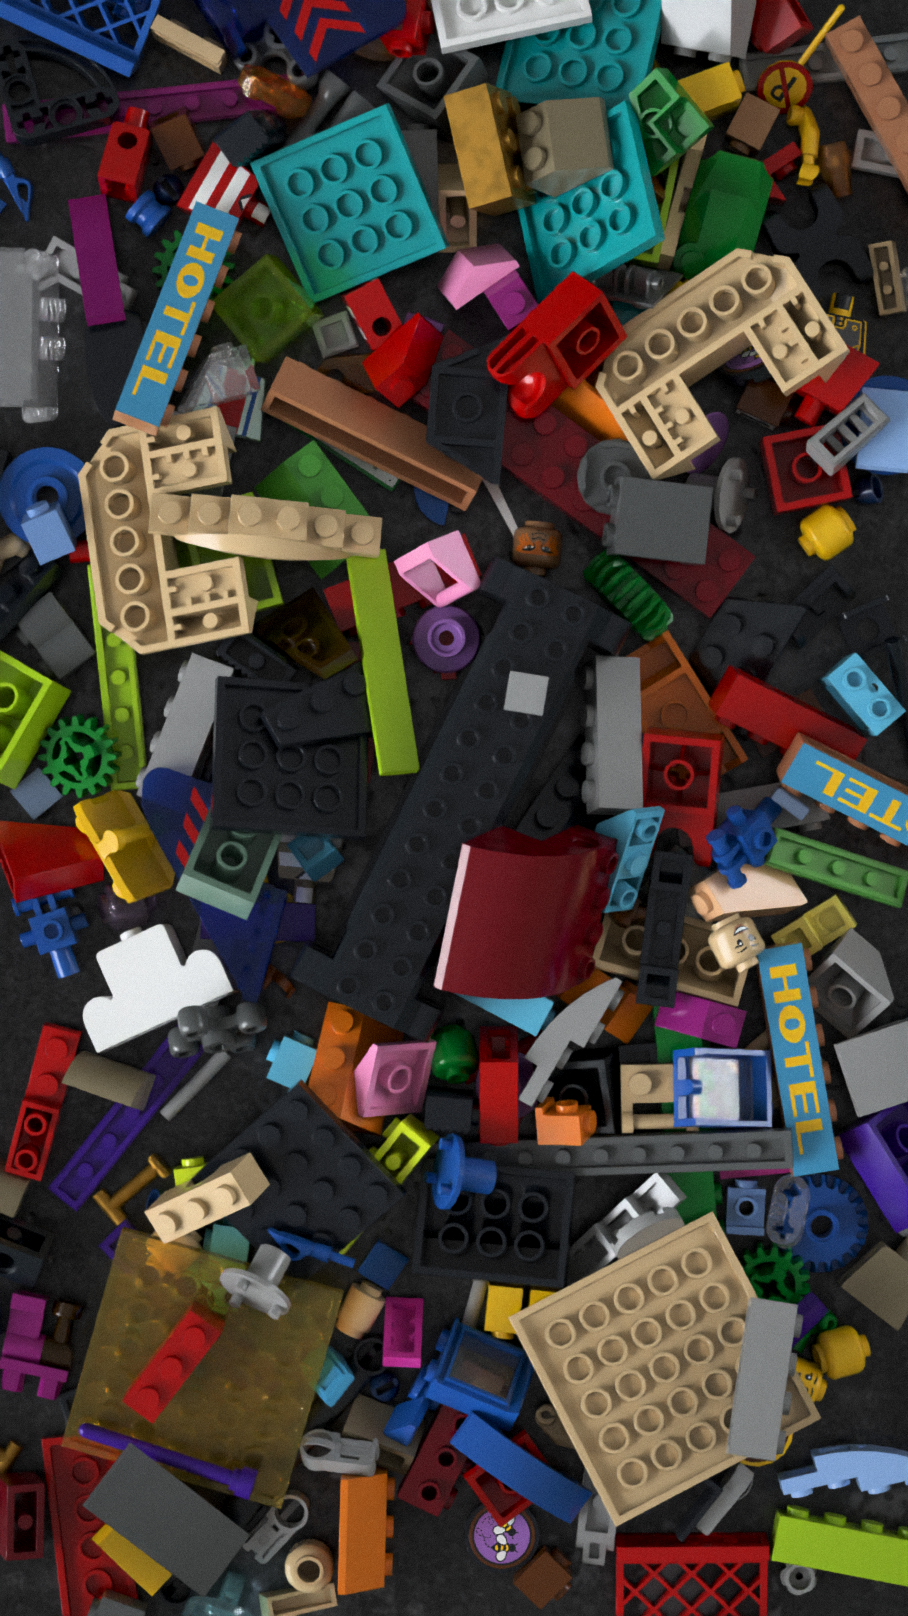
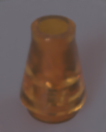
M846 140L819 146L818 158L815 161L819 165V170L825 183L835 198L853 194L851 187V149H847Z

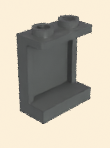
M626 476L615 478L614 484H610L608 487L606 498L607 507L611 508L610 523H605L602 534V544L607 546L606 554L680 562V564L692 566L705 565L713 487Z

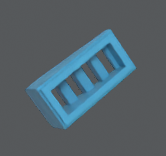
M318 1340L298 1365L304 1378L330 1407L337 1403L355 1380L343 1355L323 1340Z

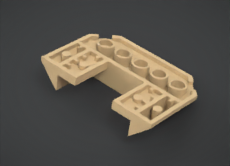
M737 248L662 298L653 309H646L622 325L628 337L605 359L602 372H599L596 389L653 480H661L695 470L696 468L691 460L721 441L688 387L753 345L781 391L787 397L818 375L826 383L849 354L850 350L790 257L776 254L774 256L757 254L751 250Z
M215 406L173 415L167 428L160 425L156 436L128 425L108 429L100 441L101 447L90 463L86 462L78 473L99 624L121 638L142 655L251 634L258 600L249 597L243 558L238 556L179 568L175 537L148 534L152 492L181 495L232 484L228 454L237 451L220 408Z

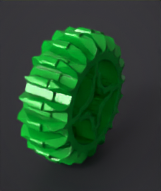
M605 549L599 555L597 554L583 570L586 582L617 616L633 624L631 627L633 632L645 641H653L657 636H661L668 629V625L674 620L671 610L650 585L623 558H620L619 555H607V549Z

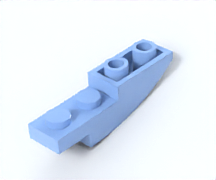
M872 1444L826 1446L810 1450L813 1465L777 1473L783 1494H791L792 1498L808 1496L813 1493V1488L828 1485L829 1489L841 1488L849 1485L852 1478H856L861 1492L868 1490L869 1494H879L890 1490L891 1484L905 1481V1485H908V1451Z

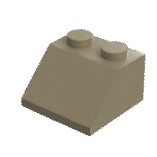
M603 98L547 100L516 115L526 186L556 197L614 169L605 100Z

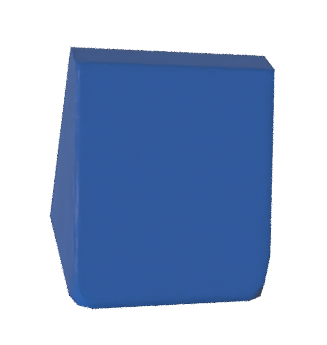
M378 1237L357 1267V1272L389 1290L409 1261V1258Z
M423 1396L398 1404L394 1408L383 1434L405 1446L410 1445L428 1409L430 1399Z

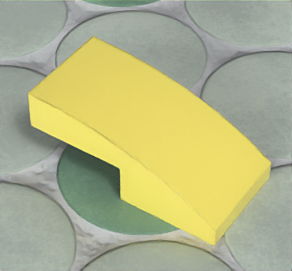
M835 893L771 935V938L776 945L799 941L802 943L803 949L809 948L810 954L813 955L823 949L828 943L842 936L850 928H855L857 922L839 894Z

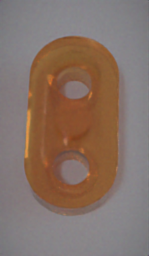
M244 65L237 80L244 95L253 100H263L274 106L280 115L289 119L305 116L312 102L311 96L305 90L295 87L291 82L261 66Z
M373 352L329 357L322 361L317 369L318 372L328 376L330 370L339 369L343 374L340 382L360 393L378 391L373 386L362 364Z

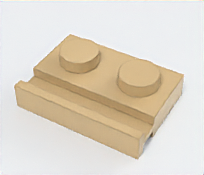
M157 14L150 27L155 40L218 74H222L228 59L225 50H223L224 47L220 43L206 36L201 38L190 32L191 29L185 24L173 18L168 20Z

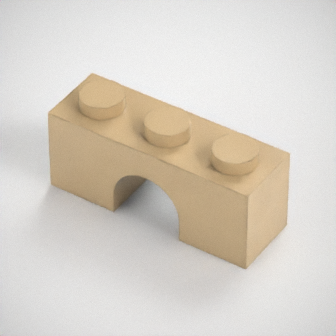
M249 1152L221 1165L212 1175L196 1185L192 1180H189L165 1191L144 1213L162 1242L166 1244L251 1205L270 1184Z

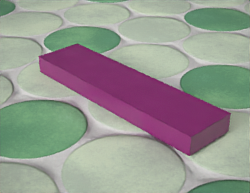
M101 194L68 200L87 326L126 320L106 195Z

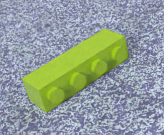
M787 1505L786 1510L776 1509L769 1544V1556L772 1561L908 1587V1527L900 1526L898 1531L883 1529V1523L868 1519H862L861 1524L846 1522V1516L832 1512H825L824 1517L810 1515L809 1509L796 1505Z

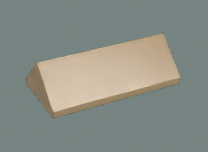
M605 913L602 922V936L596 944L592 956L596 962L595 968L638 980L645 920L638 919L632 922L628 929L617 926L608 917V913ZM685 916L676 992L738 1008L748 969L739 973L736 967L731 969L721 968L708 944V937L713 933L711 926L715 924Z

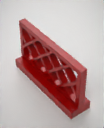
M711 1532L708 1536L703 1533H690L683 1542L677 1539L675 1533L615 1534L616 1616H624V1605L634 1596L638 1597L648 1607L640 1616H651L653 1613L657 1616H666L659 1608L672 1595L686 1607L678 1616H689L691 1613L695 1616H704L697 1607L710 1595L723 1606L715 1616H726L729 1612L733 1616H742L735 1607L748 1595L759 1604V1616H767L769 1543L766 1532ZM687 1563H695V1564L691 1567V1566L688 1565ZM706 1563H716L724 1571L711 1584L707 1583L697 1573ZM744 1563H759V1574L749 1584L745 1583L735 1573ZM624 1564H641L648 1573L634 1585L624 1576ZM668 1564H679L686 1573L672 1585L659 1572ZM691 1577L705 1589L692 1602L688 1601L678 1591ZM729 1577L743 1589L730 1602L726 1601L716 1591ZM653 1578H656L667 1591L653 1603L640 1590ZM624 1585L629 1589V1591L625 1595ZM758 1585H759V1595L754 1591V1589H755Z

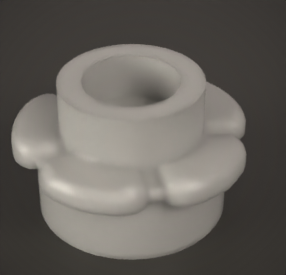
M786 1563L785 1569L781 1570L780 1579L782 1584L787 1586V1590L790 1593L802 1595L811 1591L816 1586L817 1577L815 1574L817 1569ZM799 1572L803 1575L801 1579L795 1577Z

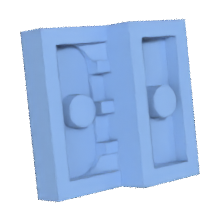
M862 387L860 395L865 393L890 418V422L856 454L855 468L908 473V391ZM859 410V418L870 427L873 422Z

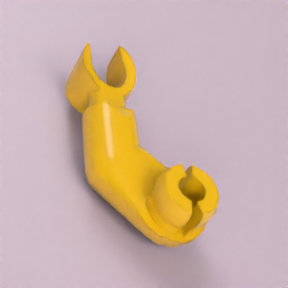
M791 105L787 112L786 123L790 126H798L801 137L800 152L802 153V166L796 184L811 186L819 173V165H815L814 160L818 158L820 130L810 107Z

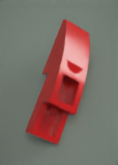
M49 1022L44 1023L26 1094L22 1100L5 1172L37 1181L42 1180L69 1089V1085L63 1084L62 1081L71 1062L76 1057L82 1031Z

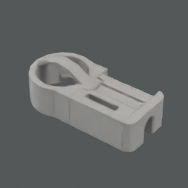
M315 1429L306 1433L302 1437L299 1446L304 1466L313 1471H328L371 1477L376 1470L375 1460H378L380 1456L377 1438H374L373 1442L341 1438V1433L330 1432L324 1429ZM313 1445L324 1446L331 1450L328 1454L321 1457H313L306 1453Z
M741 1462L731 1466L720 1480L723 1492L695 1527L708 1536L733 1504L749 1493L753 1485L754 1472Z
M298 1490L283 1491L268 1508L262 1520L248 1533L250 1536L242 1547L247 1552L253 1550L255 1552L254 1558L259 1563L266 1564L292 1535L305 1525L311 1511L310 1501L306 1495ZM289 1498L294 1499L279 1515L277 1508L280 1502ZM302 1504L304 1507L303 1518L298 1522H287V1518Z

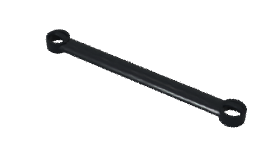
M368 1335L357 1342L354 1347V1354L347 1361L355 1377V1380L332 1407L328 1406L318 1395L255 1469L258 1470V1474L249 1500L233 1495L220 1512L243 1530L248 1526L302 1462L299 1449L302 1437L315 1429L328 1431L371 1379L387 1369L386 1366L382 1365L374 1369L367 1368L372 1358L383 1347L382 1337ZM376 1342L363 1359L359 1361L358 1356L361 1347L367 1343ZM315 1445L311 1446L306 1453L309 1454ZM176 1578L165 1592L161 1586L157 1593L164 1604L170 1607H180L191 1600L194 1590L189 1587V1593L184 1598H171L182 1584V1581Z

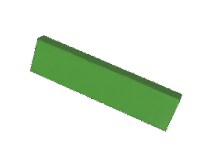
M777 827L772 828L778 841L764 856L765 863L763 865L894 908H902L908 885V870Z

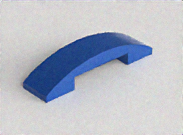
M473 1411L469 1413L449 1441L451 1445L502 1483L571 1524L592 1495L591 1490L564 1472L557 1471L512 1441L500 1429Z

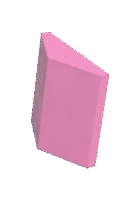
M499 243L458 249L439 281L437 288L457 310L520 266Z
M430 1039L429 1043L421 1040L373 1043L354 1071L358 1115L363 1118L422 1112L437 1042Z

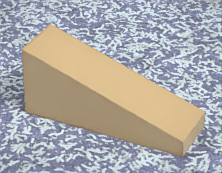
M332 1581L324 1589L315 1593H304L295 1588L258 1593L262 1616H296L338 1606L335 1586Z

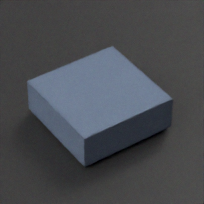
M38 767L22 780L15 790H10L33 820H36L64 797L56 786L52 787L50 785L51 779L46 774H42L41 767Z
M780 785L779 787L776 786L769 796L801 821L810 811L806 804L787 792Z

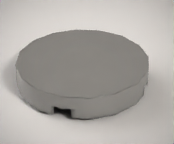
M663 1207L664 1213L658 1215L654 1211H647L620 1228L615 1235L618 1241H612L611 1248L618 1260L685 1226L677 1209Z

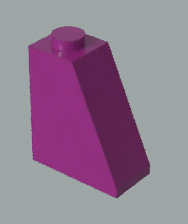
M516 269L484 291L510 333L538 306V303Z

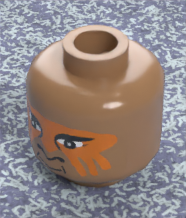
M525 521L524 526L517 528L514 532L512 562L517 566L524 567L525 570L535 575L546 577V570L556 569L560 566L563 535L558 530H555L554 523Z

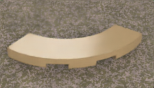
M707 134L684 154L664 232L665 240L662 242L657 265L659 269L670 271L685 216L684 211L693 187Z

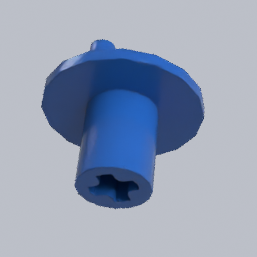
M450 1133L444 1138H440L433 1172L425 1171L423 1175V1182L432 1184V1195L435 1205L441 1210L451 1209L460 1191L490 1194L494 1189L497 1177L495 1162L493 1160L466 1157L462 1138L458 1134Z

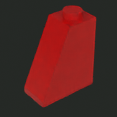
M0 821V863L16 903L104 881V864L87 834L81 832L77 827Z
M480 1026V1144L505 1146L509 1143H518V1027Z

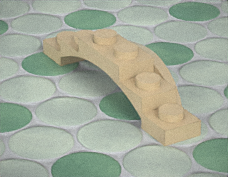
M152 492L148 534L173 536L179 541L212 550L263 559L315 561L346 559L351 556L378 558L382 518L346 514V510L312 507L307 502L234 494L230 498L193 493L189 497Z

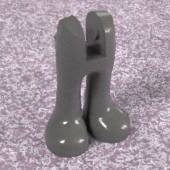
M324 68L319 74V92L303 118L288 134L279 150L315 135L317 128L326 116L348 94L351 88ZM353 90L326 129L373 110L375 107Z

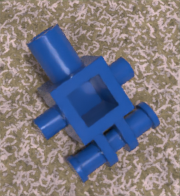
M764 797L754 810L743 809L739 805L729 807L726 811L727 817L717 829L712 830L706 836L707 842L713 847L711 852L713 860L718 863L717 868L720 874L727 876V883L732 889L740 888L747 882V878L740 868L744 864H750L755 868L762 866L765 863L764 856L778 841L771 824L781 814L782 808L770 797Z
M74 888L18 903L12 898V907L17 917L21 916V913L33 909L36 917L28 919L31 930L19 934L23 948L37 944L40 955L49 952L58 979L80 972L71 945L80 942L77 931L89 927V923L85 913L71 916L69 907L60 908L58 901L69 897L71 899L75 898ZM49 903L51 912L45 913L42 905Z

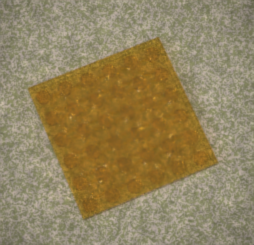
M123 1227L61 1446L116 1461L123 1450L80 1436V1425L90 1423L233 1471L235 1467L243 1469V1466L258 1470L249 1500L281 1509L344 1290L311 1280L292 1278L284 1273L278 1288L289 1298L291 1307L286 1315H280L279 1319L275 1320L267 1313L256 1310L243 1302L239 1308H234L229 1304L232 1295L221 1284L219 1278L222 1272L227 1268L247 1271L251 1263L175 1241L164 1244L158 1236ZM196 1299L226 1321L221 1335L152 1424L122 1402L127 1388ZM156 1462L178 1480L230 1495L235 1493V1491L228 1490L229 1485Z

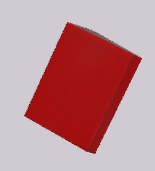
M522 1430L511 1439L548 1464L525 1430ZM479 1465L474 1466L463 1475L500 1528L533 1504V1502L502 1483Z

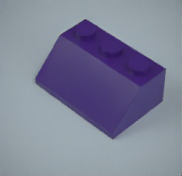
M907 1101L862 1116L837 1135L840 1136L844 1151L854 1164L895 1233L908 1229Z

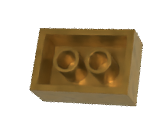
M488 83L443 96L469 209L497 216L537 204L534 193L538 190L526 186L524 180L516 115L520 114L521 110L517 98L514 95L512 96L511 92Z

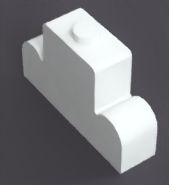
M158 924L145 931H142L139 926L119 935L121 942L97 953V961L113 996H101L90 1000L84 1007L83 1021L96 1052H107L177 1020L178 1011L184 1007L192 1005L205 1007L240 991L241 988L229 960L220 951L202 949L193 952L187 959L172 925Z

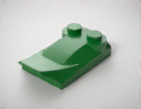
M721 150L707 159H700L670 271L683 273L684 278L691 280L737 248L754 252L774 178L770 177L767 173L763 161Z

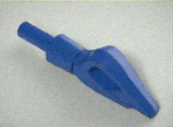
M0 151V177L5 182L20 212L23 213L26 223H28L34 193L33 184L28 178L16 176L9 158H4ZM20 185L27 186V201L20 196Z
M272 1227L268 1228V1232L275 1239L281 1250L292 1261H299L307 1256H311L327 1264L330 1260L350 1268L354 1266L356 1259L334 1252L331 1246L317 1242L314 1243L308 1239L284 1231H278ZM286 1244H291L292 1246L297 1248L299 1252H292Z

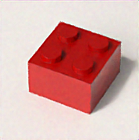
M825 425L766 436L759 440L773 516L819 507L824 504L848 501L853 497L846 464L833 476H829L806 452L807 441ZM836 432L833 436L842 444L841 436ZM824 443L823 446L835 457L836 454Z

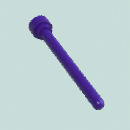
M83 1423L79 1427V1434L83 1438L123 1451L131 1443L156 1462L229 1485L228 1490L235 1491L234 1496L249 1500L258 1470L243 1466V1469L235 1467L233 1471L97 1425Z

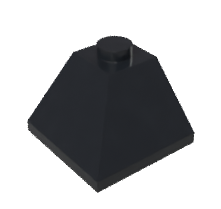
M618 1047L581 1049L572 1052L563 1069L560 1070L555 1067L548 1080L554 1084L547 1097H554L555 1102L570 1099L578 1101V1105H591V1110H594L597 1116V1126L593 1134H615L618 1128L621 1105ZM532 1063V1064H533V1071H535L537 1065H535L534 1063Z

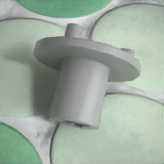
M740 457L728 459L722 467L719 476L691 473L686 481V484L713 487L711 510H714L719 530L724 533H732L737 530L746 513L748 500H755L758 496V489L750 488L749 470L745 461Z
M261 1244L247 1271L237 1268L224 1269L219 1279L222 1286L232 1295L229 1304L234 1308H239L243 1302L256 1310L267 1313L275 1320H278L280 1315H286L291 1307V1303L284 1292L278 1288V1285L291 1262L290 1257L277 1247Z

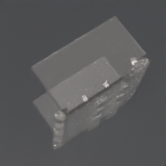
M0 247V407H22V418L26 423L54 421L58 416V361H64L65 339L59 338V322H65L66 314L65 299L59 298V260L54 253L34 248L25 252V248Z

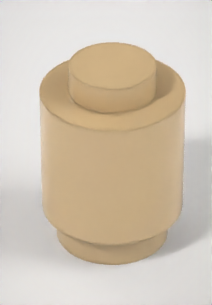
M362 1280L361 1284L352 1283L336 1314L338 1320L335 1327L350 1337L362 1339L365 1333L370 1332L386 1302V1299L381 1295L383 1290L367 1280Z

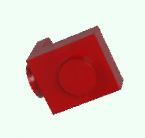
M407 0L402 30H381L379 38L388 53L399 58H410L412 55H426L429 34L434 33L436 26L433 11H431L426 0Z

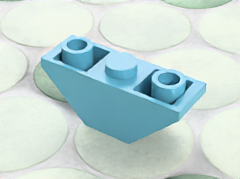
M661 806L631 809L597 823L595 832L618 839L615 851L618 853V863L614 872L610 874L607 888L611 890V896L607 906L602 910L603 913L633 909L665 809Z

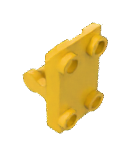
M113 790L99 797L80 801L73 807L77 816L75 820L76 826L89 837L114 881L112 887L118 897L125 899L130 904L172 887L175 868L159 842L160 837L171 832L173 826L172 820L166 812L161 811L153 814L151 819L147 820L131 793L122 790Z

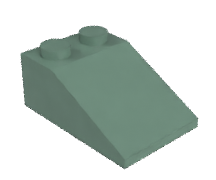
M210 806L175 891L247 920L282 835L210 830Z

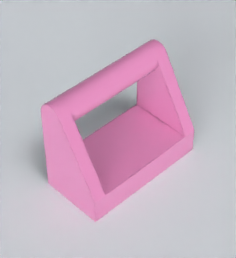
M459 530L426 542L394 561L399 575L438 608H443L477 590L481 584ZM435 563L455 579L457 583L445 588Z

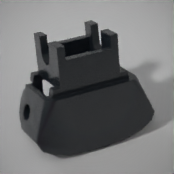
M124 310L126 320L87 326L86 323L85 357L92 397L100 415L108 424L116 427L127 426L112 419L149 322L142 321L140 313ZM186 379L181 393L173 391L172 395L198 392L196 379Z

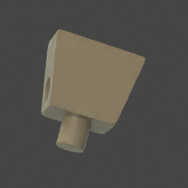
M908 1235L896 1251L882 1240L879 1241L837 1280L841 1288L897 1331L901 1328L908 1315Z

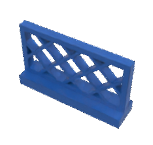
M0 0L1 18L127 77H130L140 68L144 57L142 53L151 32L150 27L162 3V0H152L149 9L137 13L132 0H124L130 16L113 22L105 3L108 0H93L80 6L77 0H68L72 9L62 13L53 9L49 0H41L42 3L36 0ZM98 5L106 25L97 29L87 25L82 10ZM74 14L76 19L70 17L69 15ZM146 16L142 25L140 18ZM133 21L139 35L135 47L121 40L116 28L117 26ZM109 30L111 36L104 33V31Z

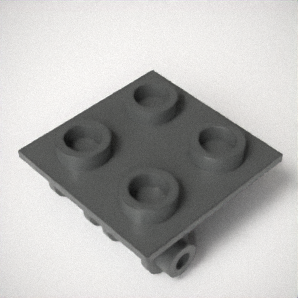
M624 263L592 281L591 284L603 291L608 301L615 300L629 303L638 309H653L680 281L683 273Z

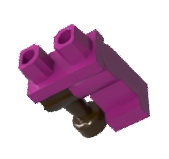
M19 1289L13 1292L9 1321L0 1360V1368L3 1369L2 1389L22 1393L26 1376L29 1374L41 1377L37 1396L50 1400L57 1399L64 1382H67L70 1378L74 1358V1348L70 1343L73 1320L81 1319L84 1308L83 1304L64 1299H54L52 1313L58 1319L53 1335L49 1336L42 1334L50 1296Z

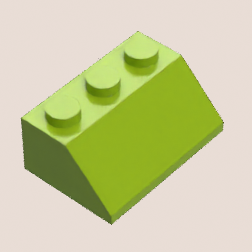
M0 650V783L15 790L41 746L40 741L45 739L48 734L47 729L53 725L72 691Z

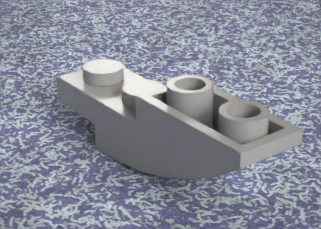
M616 977L578 997L564 1008L539 1035L525 1056V1059L534 1063L537 1067L519 1097L520 1101L531 1107L536 1100L541 1103L544 1102L554 1084L548 1080L555 1067L562 1070L573 1052L572 1049L567 1047L570 1040L583 1048L588 1041L592 1044L596 1043L605 1027V1024L600 1022L607 1008L614 1012L625 991L619 988L622 983L621 980Z

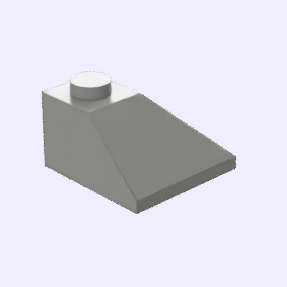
M852 928L847 930L830 946L813 966V970L807 973L809 987L815 986L818 996L819 1008L814 1010L848 1039L856 1036L894 1000L880 952Z

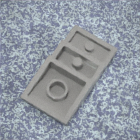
M908 1018L891 1022L834 1044L857 1117L908 1101Z

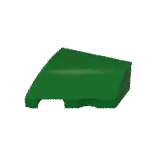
M656 67L629 93L632 109L638 116L652 177L657 176L715 127L667 68Z

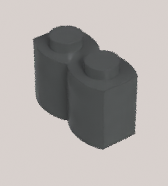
M51 591L32 606L17 623L19 627L14 630L27 648L34 645L42 657L37 662L49 678L56 675L59 680H65L97 655L93 643L55 593Z

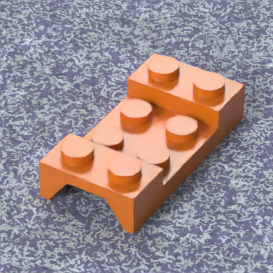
M668 630L626 656L640 658L642 734H644L648 727L725 734L721 775L748 760L730 728L714 719L716 714L708 705L710 696ZM678 764L676 768L672 767V771L679 773L680 779H685L686 775L690 774V771L685 769L683 764Z

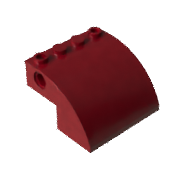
M575 825L540 841L507 827L499 826L462 843L434 987L443 991L481 998L505 1000L534 999L560 994L588 980L593 974L596 964L595 959L592 958L594 947L599 942L603 932V925L600 923L602 910L607 906L611 896V890L607 887L610 874L614 872L618 863V853L615 852L618 839Z

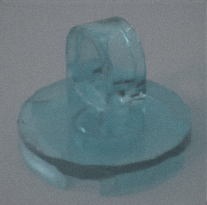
M228 1571L217 1598L207 1596L204 1598L202 1596L189 1598L182 1616H252L246 1610L237 1606L246 1577Z

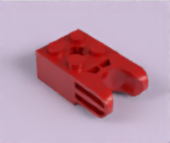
M572 271L490 353L487 359V368L494 379L501 383L512 385L507 396L514 413L522 418H534L540 415L568 386L574 390L628 336L603 291Z
M648 727L644 732L642 746L643 808L661 806L665 809L649 859L652 857L654 850H656L660 832L668 828H677L687 833L692 841L693 861L699 867L710 866L713 860L711 855L713 847L707 842L706 836L717 828L725 734ZM678 764H683L685 769L690 771V774L688 773L685 779H680L679 773L672 771V767L676 768Z

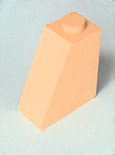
M744 864L740 870L745 874L747 882L742 887L736 889L729 887L727 876L720 874L717 868L690 886L688 893L694 909L702 915L705 922L722 921L736 913L739 914L740 918L781 915L808 902L791 874L765 865L755 868L750 864Z

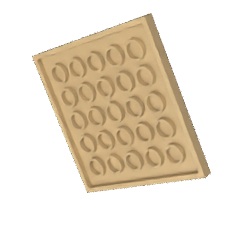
M713 1211L508 1317L615 1527L747 1458L726 1454L748 1299L751 1297L758 1298ZM796 1370L794 1377L788 1376L786 1391L792 1392L789 1415H782L780 1430L786 1431V1437L821 1419Z

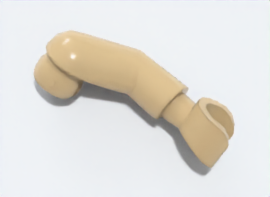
M551 1404L540 1406L535 1413L537 1424L556 1445L575 1449L554 1406Z

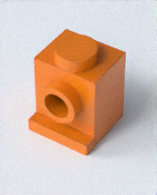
M546 1097L543 1103L535 1107L538 1145L582 1146L596 1130L597 1116L596 1112L591 1110V1105H578V1101L570 1099L555 1102L554 1097Z

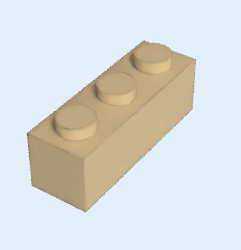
M890 240L869 244L879 315L888 316L907 312L896 242Z

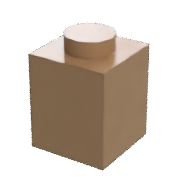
M747 92L723 138L724 141L729 143L728 148L744 157H748L749 154L757 157L781 109Z

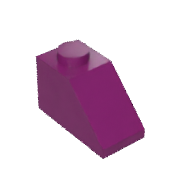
M676 992L674 1008L659 1006L654 1025L737 1048L747 1011Z

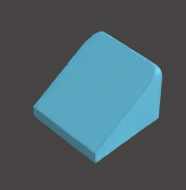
M298 836L287 844L302 868L313 881L319 880L344 861L343 856L330 838Z

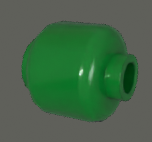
M459 1025L443 1026L434 1032L431 1039L437 1043L431 1064L432 1074L438 1079L447 1080L449 1084H460L467 1081L469 1076L479 1067V1056L473 1034L468 1030H464Z

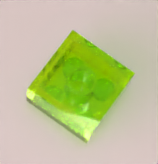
M271 254L264 255L212 300L216 302L213 309L256 363L267 364L324 316L279 257Z

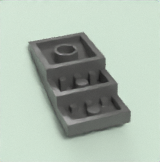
M131 1443L127 1445L82 1505L203 1598L250 1536Z

